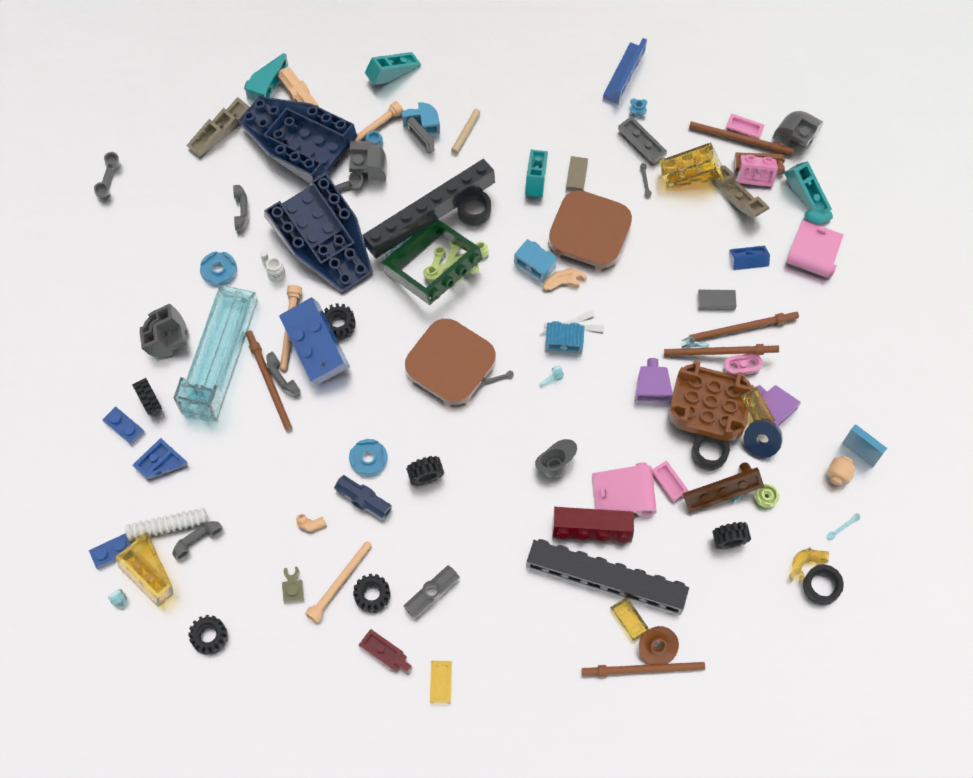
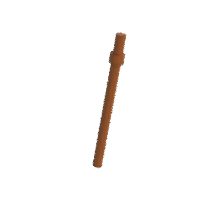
M693 121L689 125L691 129L767 148L775 153L782 152L792 155L794 148L780 145L781 143L775 141L772 143Z
M797 311L787 314L778 313L773 317L689 335V340L694 342L771 324H785V321L799 319V313Z
M249 330L245 334L250 344L251 354L255 356L285 431H290L293 429L262 356L260 343L256 341L253 331Z
M764 344L737 347L664 349V356L764 355V353H779V345L764 346Z
M705 662L608 667L606 665H598L597 667L581 668V675H598L599 678L617 674L705 670Z

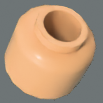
M846 456L835 457L827 470L830 482L837 486L849 484L856 472L854 461Z

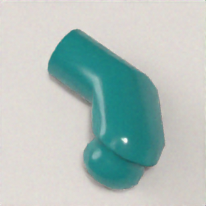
M808 210L804 215L806 220L816 225L833 219L831 211L821 214L815 210Z

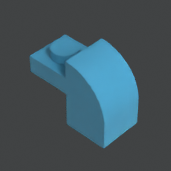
M419 102L418 109L402 111L403 127L408 126V119L413 117L429 135L440 134L438 112L432 105Z

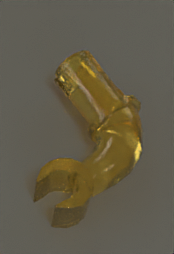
M811 547L799 551L793 558L792 572L789 574L790 582L794 581V575L796 574L799 576V583L804 579L802 566L805 562L828 563L829 551L814 550Z

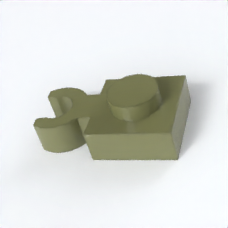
M295 566V573L293 575H289L288 569L284 568L283 572L288 580L282 582L284 604L304 601L302 579L297 580L300 575L298 567Z

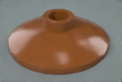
M664 626L648 629L641 636L638 644L639 654L648 664H667L674 659L679 649V641L676 634ZM656 641H660L659 645L654 646Z

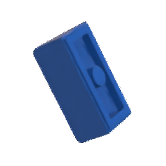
M765 245L729 249L734 270L768 267L770 265V254Z

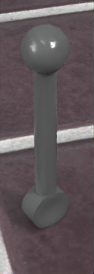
M642 163L640 165V169L643 173V179L646 190L644 196L649 198L651 197L652 192L649 190L646 175L647 165L645 163Z
M509 370L506 374L483 380L479 387L503 378L511 379L514 373Z

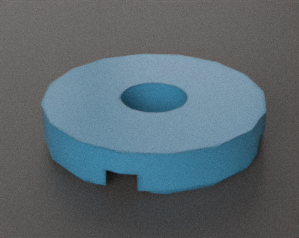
M212 252L206 255L200 264L201 277L211 286H225L235 278L237 273L236 261L227 252ZM216 266H223L221 271H214Z
M375 439L360 440L350 450V466L356 474L362 477L377 476L384 471L387 465L388 455L386 448ZM366 454L374 456L370 462L364 461L363 457Z

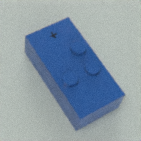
M311 297L279 315L312 383L319 385L350 368L319 302Z

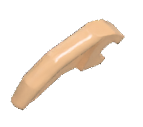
M573 268L557 271L545 280L542 288L545 291H551L561 284L579 288L580 282L577 279H582L585 282L587 276Z

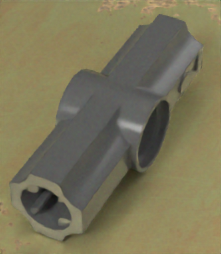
M447 565L431 581H427L423 588L406 602L403 607L411 617L416 619L429 606L439 601L441 595L456 583L460 576L452 567ZM430 588L437 590V593L433 596L428 595L426 592Z

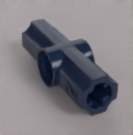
M344 474L337 480L334 486L335 491L348 498L360 510H367L382 521L390 514L392 505L378 497L368 486L364 484L359 485Z

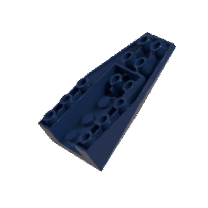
M259 96L238 120V123L271 158L309 184L324 173L328 174L348 150L350 142L355 141L358 137L353 123L318 106L305 102Z
M327 173L311 181L308 188L285 202L281 203L278 201L264 210L265 219L294 256L339 291L344 292L373 273L358 219Z

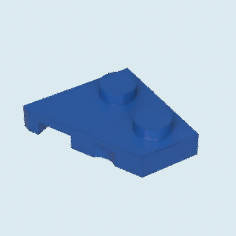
M160 438L132 466L148 480L187 466L188 462Z

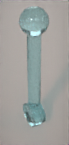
M855 513L853 515V518L848 520L834 532H829L827 534V538L829 540H833L836 534H838L844 528L849 526L855 520H860L861 515L859 513Z

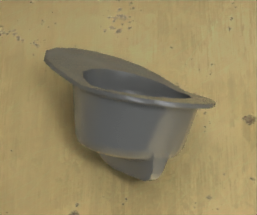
M571 439L557 441L537 457L535 467L539 471L544 472L549 479L563 475L567 471L568 462L576 455L577 444Z

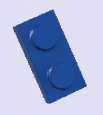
M116 406L102 419L104 424L129 445H132L145 432Z
M126 533L88 550L97 570L135 553L131 542L127 539Z

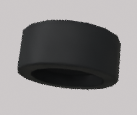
M482 191L468 200H478L484 203L485 209L479 214H469L464 211L463 206L465 203L457 207L458 216L463 222L469 225H480L490 217L491 199L487 193Z
M699 434L691 449L692 458L703 469H718L727 461L730 453L729 442ZM704 441L716 442L722 449L721 457L717 460L705 459L699 452L700 445Z
M826 564L816 565L811 568L803 580L805 595L809 600L819 605H827L836 601L844 588V581L840 572ZM822 573L832 578L835 583V590L832 594L822 596L815 592L811 584L815 575Z

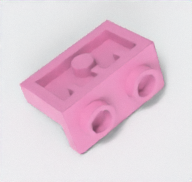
M741 155L737 183L773 187L778 170L776 159Z

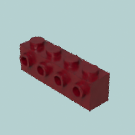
M554 506L552 538L579 539L582 541L598 540L600 542H632L634 535V511Z

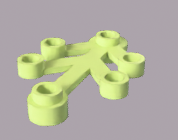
M450 241L451 249L446 262L441 265V259L446 255L445 248L437 246L434 249L435 257L432 265L426 267L423 271L424 278L428 282L432 283L465 254L463 253L456 257L458 250L461 249L459 246L454 245ZM479 241L476 245L480 247L482 257L485 258L489 254L488 246L486 243ZM479 264L469 272L472 274L479 271Z

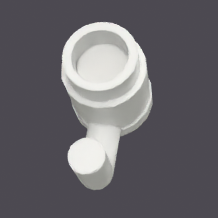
M262 250L260 256L262 262L266 265L269 280L273 282L282 281L286 275L282 261L277 257L269 258L267 251Z

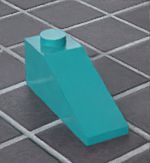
M413 52L372 57L365 74L373 85L384 84L420 67L421 63Z
M282 53L256 71L246 81L244 90L248 99L255 101L259 96L271 97L280 81L278 74L288 66L285 53Z
M530 150L525 195L543 197L548 151Z
M808 161L799 163L784 172L791 188L809 210H815L821 214L832 210Z

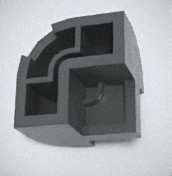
M794 111L783 119L772 138L786 146L793 140L806 147L809 142H813L821 131L823 121L807 112Z
M351 141L349 172L368 173V180L386 181L387 158L383 148L377 143L370 141Z
M167 304L147 314L149 317L139 330L141 348L147 354L159 358L174 355L175 349L187 345L185 336L188 333L187 326L183 317L174 306Z

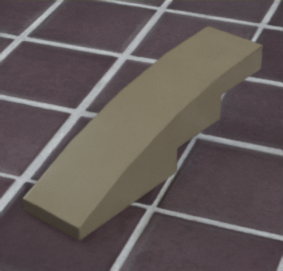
M237 97L227 109L223 108L213 120L208 119L186 146L199 157L202 156L239 124L238 120L248 110L249 106Z

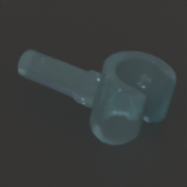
M691 336L681 340L687 343L682 348L709 347L708 343L697 342Z
M555 366L552 368L553 375L540 382L541 387L550 381L562 379L564 376L562 367Z

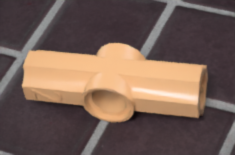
M291 68L282 69L278 74V79L287 89L291 100L311 103L319 107L318 103L311 96L303 80L300 81Z

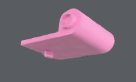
M802 220L786 263L826 278L829 275L833 276L837 265H834L844 234Z
M641 462L637 463L636 466L592 473L596 509L634 511L639 516H650L657 513L652 467L647 465V463Z

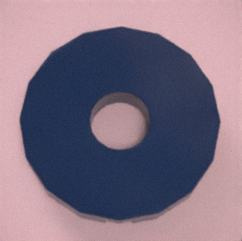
M760 419L749 424L744 432L743 440L750 453L757 457L766 458L777 454L783 443V434L775 423L769 422L766 419ZM758 435H766L768 442H761Z

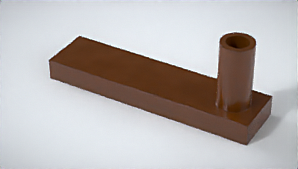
M741 463L739 465L741 473L682 493L688 512L691 513L763 488L764 484L758 467L752 469L749 463Z

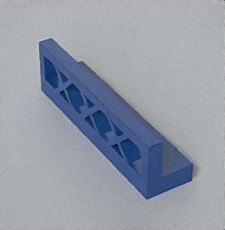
M642 38L639 45L632 42L629 43L603 94V99L616 104L620 103L645 54L647 39Z

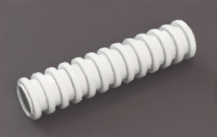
M201 507L200 510L196 508L194 511L188 510L187 513L183 511L182 514L176 513L174 516L170 514L169 517L165 515L163 518L157 517L156 520L152 518L151 521L145 520V522L139 521L138 524L135 522L132 525L126 524L125 531L127 539L131 542L133 539L139 540V537L144 539L145 536L151 537L153 534L157 536L158 533L161 535L164 532L170 533V530L175 532L176 529L182 530L184 527L188 529L189 526L192 528L195 525L201 526V523L208 522L206 510L204 507Z

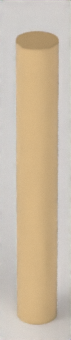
M475 108L451 149L453 153H458L480 114L479 109Z

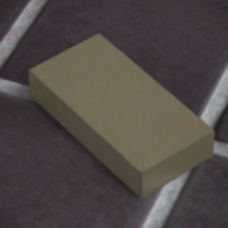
M571 156L566 190L584 191L588 158Z

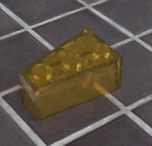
M711 142L660 160L662 177L668 187L690 185L693 181L701 180L702 183H707L710 179L719 178V181L725 180L722 163Z
M148 532L144 533L115 557L118 568L157 607L173 595L172 584Z

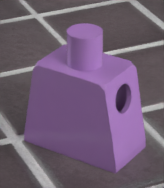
M648 358L647 366H641L639 370L634 402L670 403L673 392L668 368L659 367V360L657 358Z
M758 385L753 392L759 399L754 406L756 413L761 419L769 420V422L775 423L778 426L785 422L801 404L798 399L777 385H774L769 391Z

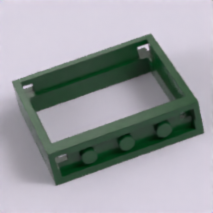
M438 219L411 236L381 263L389 277L425 303L431 305L473 267L478 265L483 260L479 246ZM440 235L466 251L461 258L427 287H424L401 270L404 265Z

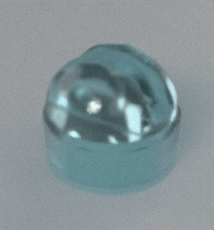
M119 589L113 592L108 599L112 605L120 607L126 603L127 597L124 591Z

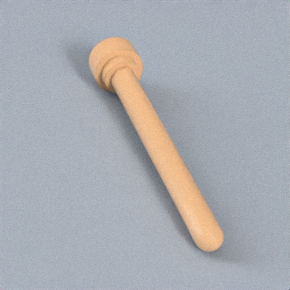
M397 101L393 102L385 114L357 134L358 137L355 141H361L370 131H374L391 117H399L402 111H404L402 106Z
M289 285L287 287L288 310L296 306L297 300L302 295V287L298 285ZM286 330L280 361L281 371L287 369L291 340Z
M369 541L362 545L316 605L309 607L304 613L310 620L318 623L322 618L324 607L371 548Z

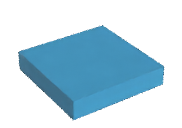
M856 424L842 442L844 446L872 467L877 464L888 449Z

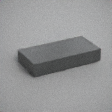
M413 117L408 119V131L428 153L433 152L435 147L432 137Z
M698 289V309H736L737 307L736 290Z

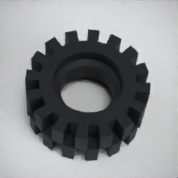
M335 303L336 307H333L331 304L329 305L330 309L327 307L324 309V314L337 340L338 337H341V340H343L345 335L348 338L350 336L349 333H353V328L356 326L354 313L349 306L346 308L345 304H342L341 307L339 303ZM343 317L345 319L344 325L335 327L331 324L333 318Z
M147 378L132 384L148 415L162 409Z
M422 457L423 459L421 460L417 459L416 462H411L406 467L410 483L419 486L420 484H429L431 481L441 478L445 472L440 457Z
M746 522L728 523L712 531L717 549L739 547L741 544L745 545L747 544L746 542L751 540L749 527Z
M370 573L369 576L363 575L361 580H357V584L353 587V596L357 606L365 612L367 610L368 613L375 611L377 613L379 609L383 610L384 606L388 605L391 595L389 584L385 581V578H380L378 574L373 576ZM370 586L377 587L380 591L379 597L375 600H368L364 596V591Z
M205 615L204 618L200 616L198 621L194 620V625H190V632H188L189 641L192 646L204 655H208V653L212 655L215 654L214 651H221V646L224 647L226 645L225 640L227 641L228 632L223 622L213 615L212 617ZM205 628H213L216 631V636L211 642L201 640L200 635Z

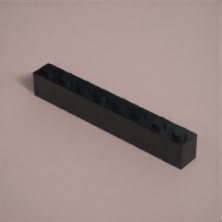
M484 158L364 233L365 247L377 259L495 183L494 169Z
M543 539L533 540L526 562L527 568L679 615L684 610L690 588L681 581H668L664 576H652L646 574V571L642 569L632 570L622 563L613 564L607 562V559L602 557L593 558L583 551H570L566 546H554Z

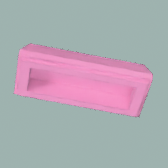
M731 113L726 129L759 139L765 125Z
M667 460L652 469V474L673 502L683 496L682 493L689 491Z

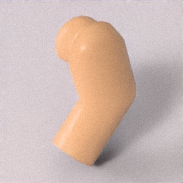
M300 514L296 517L297 526L308 532L326 526L323 516L315 520L307 518L305 514Z

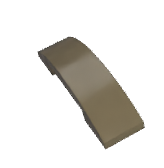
M725 165L710 173L711 178L723 195L746 215L755 218L769 210V206L759 196L754 198L744 187L737 183L735 180L736 175Z

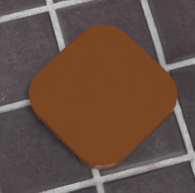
M572 191L562 200L551 226L548 241L550 248L554 251V255L559 258L561 255L593 265L595 270L602 271L603 268L615 266L631 227V211L619 202L586 191Z
M442 318L429 326L408 353L405 359V372L412 384L415 382L443 400L445 405L451 407V405L467 404L491 370L493 371L496 352L493 345L483 337L455 320Z
M693 361V364L684 367L681 366L669 407L671 422L682 430L724 441L736 440L742 436L748 422L747 419L754 392V385H751L744 377L745 374L738 371L737 376L700 367L701 362Z

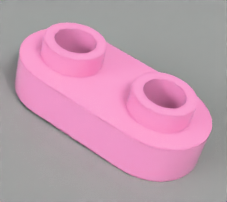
M756 354L731 356L725 361L724 370L726 373L737 376L738 371L745 375L754 374L761 369L763 361ZM749 363H753L755 366L751 367ZM730 366H735L736 369L733 370Z

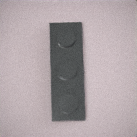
M632 116L618 125V130L652 164H655L667 155V150Z

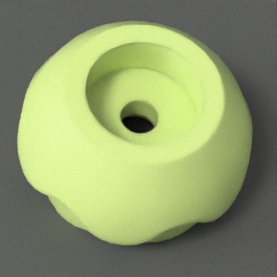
M764 484L763 488L755 490L754 493L756 502L765 508L775 506L780 497L775 486L770 484Z

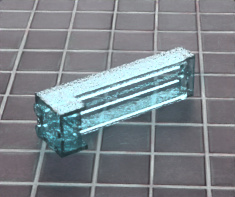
M219 285L187 378L185 380L184 377H180L173 397L182 415L187 417L200 415V419L204 421L218 420L246 338L245 332L249 329L258 302L256 292Z

